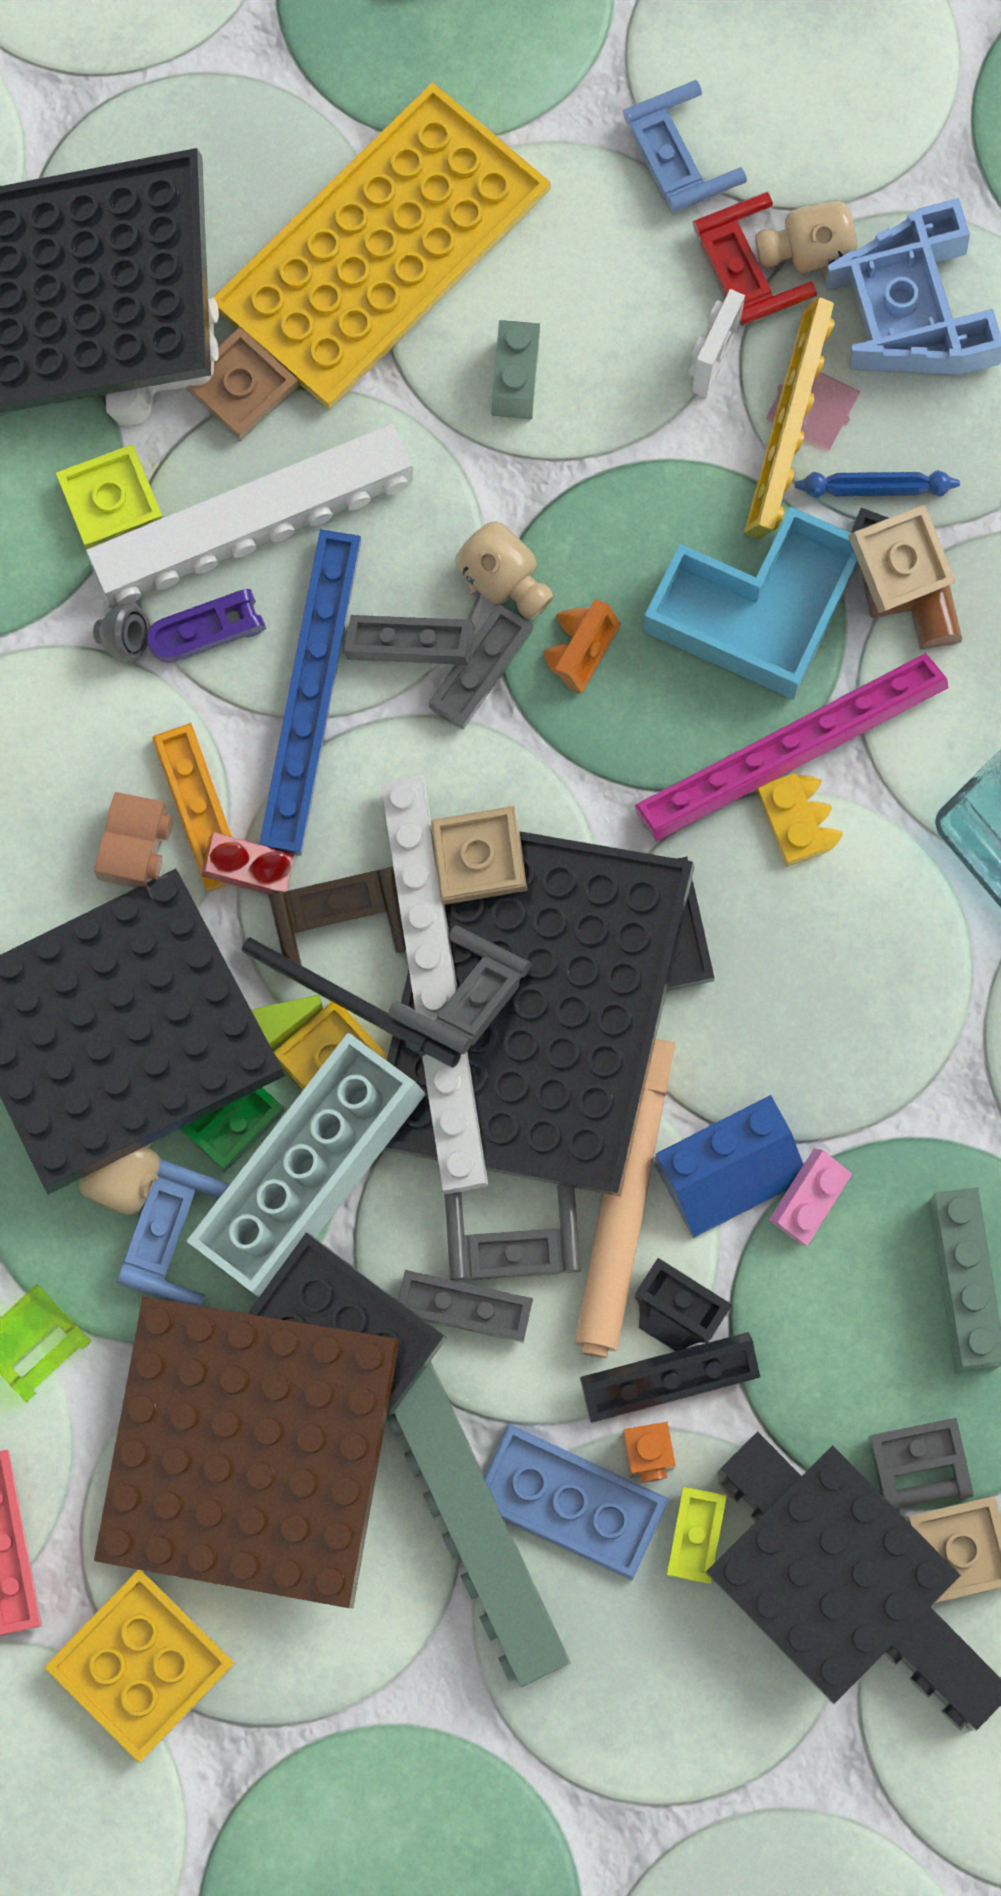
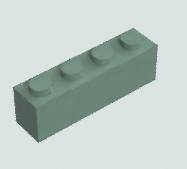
M977 1187L934 1193L928 1204L955 1373L998 1368L1001 1366V1325L979 1189Z

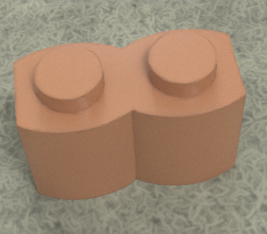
M119 792L114 793L94 872L98 880L135 888L139 886L147 887V883L151 879L157 880L162 866V855L157 854L161 839L168 840L173 820L172 815H167L168 811L165 802Z

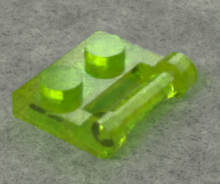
M38 1284L31 1288L0 1317V1375L26 1403L37 1394L34 1390L78 1348L83 1350L92 1342ZM57 1327H60L67 1336L30 1371L21 1377L14 1368Z

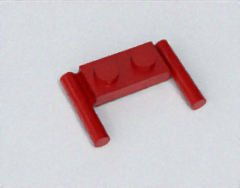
M768 192L693 221L694 230L701 239L700 245L725 297L730 289L745 295L740 321L741 326L817 296V291L812 281L773 296L767 280L737 222L773 207L772 198Z

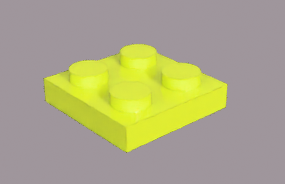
M133 444L56 472L57 479L86 550L163 518Z

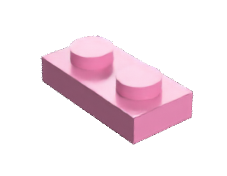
M814 1148L769 1221L798 1244L808 1246L849 1181L852 1173L824 1150Z

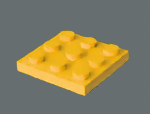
M138 1569L44 1668L138 1763H141L236 1663L142 1570Z

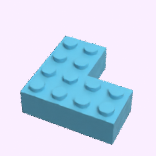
M790 506L757 577L679 544L645 613L642 632L794 700L859 564L848 538V535L851 533Z

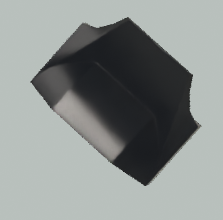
M657 1258L634 1295L639 1304V1328L674 1351L686 1349L696 1343H709L732 1306L731 1303L660 1258Z

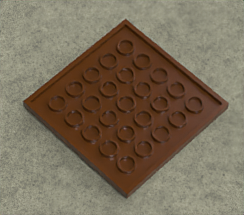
M142 1296L94 1561L338 1607L354 1608L400 1339Z

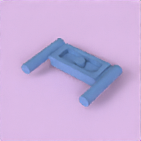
M697 80L623 110L624 119L631 128V135L664 200H667L672 213L747 182L742 167L703 182L689 151L667 111L671 107L702 95V90Z
M161 1159L158 1170L159 1178L157 1181L155 1180L142 1207L116 1283L168 1301L202 1306L205 1298L204 1294L164 1281L195 1190L220 1198L230 1184Z

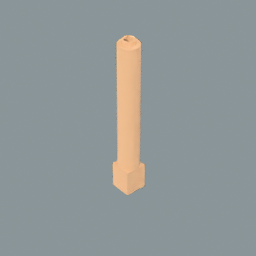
M659 1039L655 1041L621 1196L604 1193L602 1195L574 1342L577 1345L583 1346L581 1353L588 1356L607 1358L608 1351H618L675 1042Z

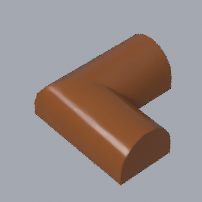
M863 576L862 581L871 618L912 611L920 650L960 643L962 641L950 585L878 613Z

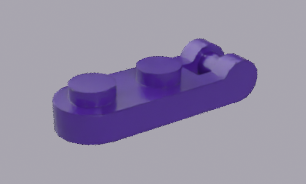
M243 589L156 621L148 631L147 641L149 650L155 658L162 662L170 663L242 637L258 635L266 629L262 616L257 615L253 605L256 603L252 590ZM236 611L241 620L229 623L226 614Z

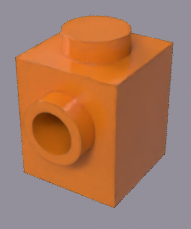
M668 1421L623 1430L622 1440L629 1478L640 1476L641 1483L666 1479V1471H671L676 1466Z

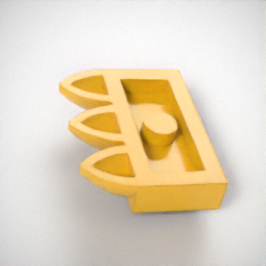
M797 772L773 780L756 789L786 867L832 850L843 835V832L837 829L818 827L828 817L832 806L823 802H808L807 799L817 792L822 780L813 776H798Z

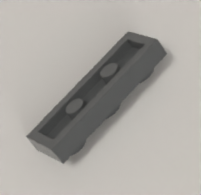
M497 604L473 638L468 665L455 664L429 701V708L464 730L533 631V624L503 605Z
M351 615L344 653L349 660L468 665L475 627L472 620Z
M405 1270L398 1301L427 1322L524 1343L533 1298Z

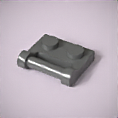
M957 1418L869 1436L880 1493L898 1512H900L901 1507L958 1496L959 1500L973 1497V1487ZM946 1466L952 1467L953 1479L896 1490L894 1477Z

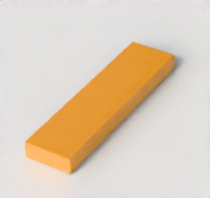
M192 723L154 735L152 739L201 875L210 835L213 832L230 837L232 835ZM201 876L207 893L231 885Z

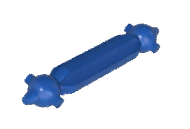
M939 470L934 471L929 476L920 472L835 473L825 477L821 473L812 472L805 479L795 482L796 489L805 491L814 498H819L825 492L834 496L920 495L928 490L931 494L942 497L950 489L960 486V480L949 477L947 473Z

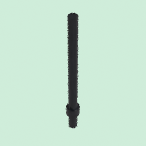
M249 937L242 946L243 953L406 1042L407 1049L420 1056L427 1054L451 1068L456 1067L459 1063L461 1053L389 1017L388 1013L255 939Z

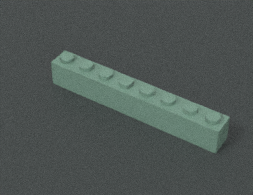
M430 1361L388 1421L396 1437L402 1434L405 1435L411 1448L410 1451L404 1453L414 1476L423 1475L428 1485L429 1491L423 1493L424 1499L432 1516L435 1518L441 1515L446 1524L448 1532L443 1533L442 1538L451 1557L454 1559L460 1556L467 1572L460 1575L471 1600L479 1597L486 1611L479 1618L490 1641L498 1638L505 1655L498 1659L508 1681L512 1682L517 1679L520 1687H524L571 1664L511 1532L497 1508V1502L490 1487L488 1488L485 1482L484 1474Z

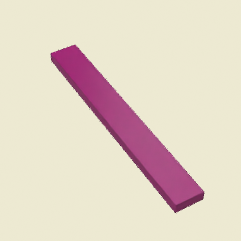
M924 653L635 805L636 813L657 842L948 689V680L927 653Z

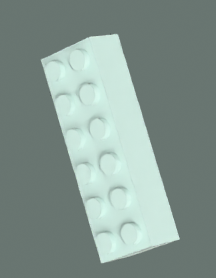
M347 1033L190 1235L187 1242L249 1291L260 1297L307 1232L314 1237L319 1234L426 1095L425 1092L415 1081L353 1035Z

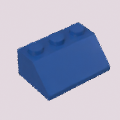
M772 1095L657 1152L653 1161L693 1238L787 1191L803 1166L792 1132Z

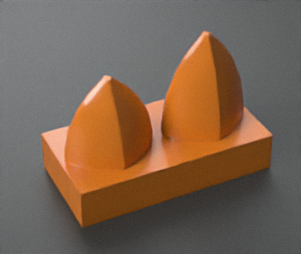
M595 599L590 608H572L557 613L556 617L560 626L572 637L570 643L558 644L543 651L546 664L552 672L560 676L568 689L581 694L621 625L609 604Z

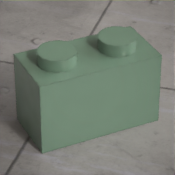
M499 320L492 390V416L532 419L540 323Z

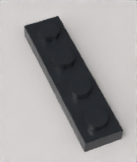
M749 1332L579 1378L587 1413L591 1423L760 1378L752 1337Z

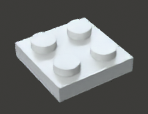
M732 289L729 290L724 303L716 301L708 319L710 326L706 337L700 335L691 356L694 359L689 370V375L694 377L692 392L707 398L740 326L745 295Z

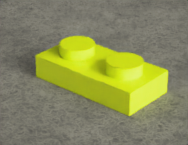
M688 1487L682 1488L666 1576L708 1585L711 1584L712 1579L705 1572L715 1563L727 1495Z

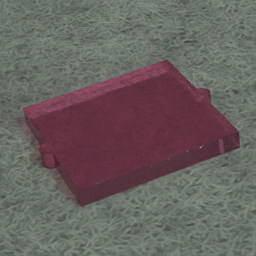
M820 372L813 381L811 393L814 394V401L811 410L803 419L801 430L804 431V438L830 450L841 428L849 424L850 418L848 415L860 391ZM783 384L778 386V396L766 417L771 422L774 421Z

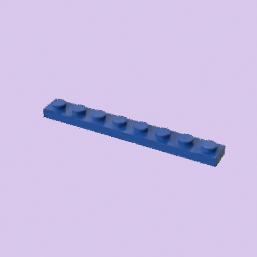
M322 529L319 532L259 845L288 852L296 856H302L361 546V536Z

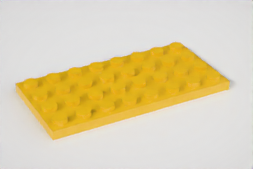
M432 82L212 298L216 300L219 314L236 329L241 327L283 365L305 390L330 410L551 190V182Z

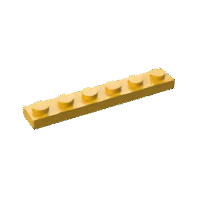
M821 297L805 307L801 316L743 533L755 539H760L776 530L783 518L784 507L780 506L784 492L789 489L794 477V469L790 467L793 456L799 451L804 439V431L801 430L804 417L807 416L813 405L814 394L811 393L813 381L820 374L824 364V356L821 355L823 343L829 338L834 326V319L830 318L834 303Z

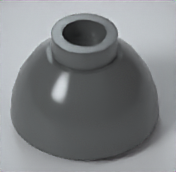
M123 604L110 610L103 619L96 621L93 628V636L98 644H102L112 657L125 662H135L142 656L148 644V620L138 605Z

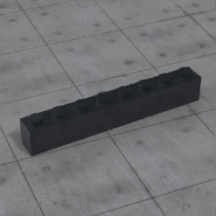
M758 1431L717 1472L723 1478L718 1483L720 1487L735 1502L742 1498L754 1510L750 1515L754 1522L801 1477L790 1463ZM931 1607L884 1653L895 1665L901 1660L913 1672L909 1678L910 1681L926 1697L929 1698L934 1694L946 1706L941 1711L943 1715L960 1731L965 1726L970 1731H977L1001 1706V1678Z

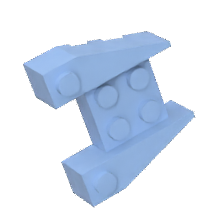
M959 198L917 209L909 214L905 221L892 229L888 227L877 234L873 241L855 252L853 250L827 266V291L852 285L868 339L866 342L851 345L850 370L963 375L1000 365L1001 334L993 309L953 319L936 265L937 262L967 254L970 232Z

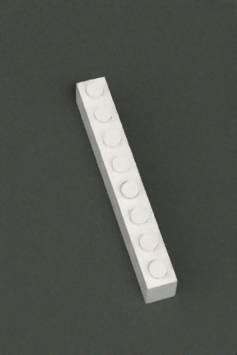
M392 423L87 549L86 552L109 607L117 604L119 606L132 604L139 600L141 594L155 588L158 590L168 589L176 585L181 577L193 572L196 574L209 572L218 565V562L232 556L234 558L245 557L254 552L257 548L256 546L270 540L272 542L286 540L294 534V530L309 524L310 526L322 525L329 521L333 514L347 508L350 511L358 510L366 506L371 501V498L383 493L387 495L399 493L413 481V466Z

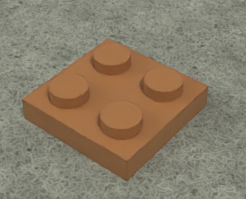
M239 327L218 346L219 357L217 361H214V372L211 379L204 385L187 386L188 388L185 389L241 441L298 388L299 384L298 380L283 365Z

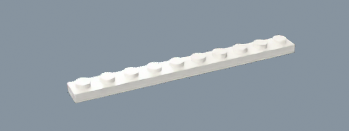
M421 774L381 782L415 1010L435 1020L458 988L449 941L445 906L440 898L426 784ZM468 1052L464 1055L461 1054L460 1061L454 1068L426 1054L422 1058L443 1192L451 1194L488 1187Z

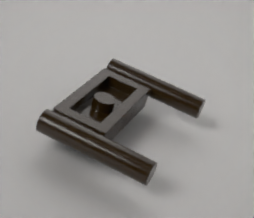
M393 867L268 895L281 953L300 965L302 963L295 937L296 932L383 912L387 914L395 953L406 951Z

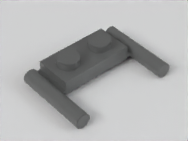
M455 925L449 934V941L483 958L439 1012L435 1020L398 1001L393 1002L388 1016L464 1055L470 1045H474L518 989L521 977H525L528 973L531 962Z
M557 1185L560 1229L464 1235L462 1192L444 1193L450 1280H484L580 1272L575 1188Z

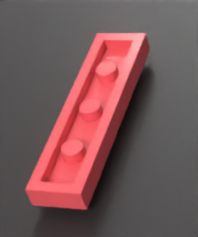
M9 1450L0 1451V1636L42 1627Z

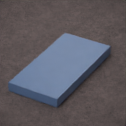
M508 1424L484 1476L488 1488L490 1487L497 1502V1508L506 1522L632 1581L669 1501V1498L511 1424Z

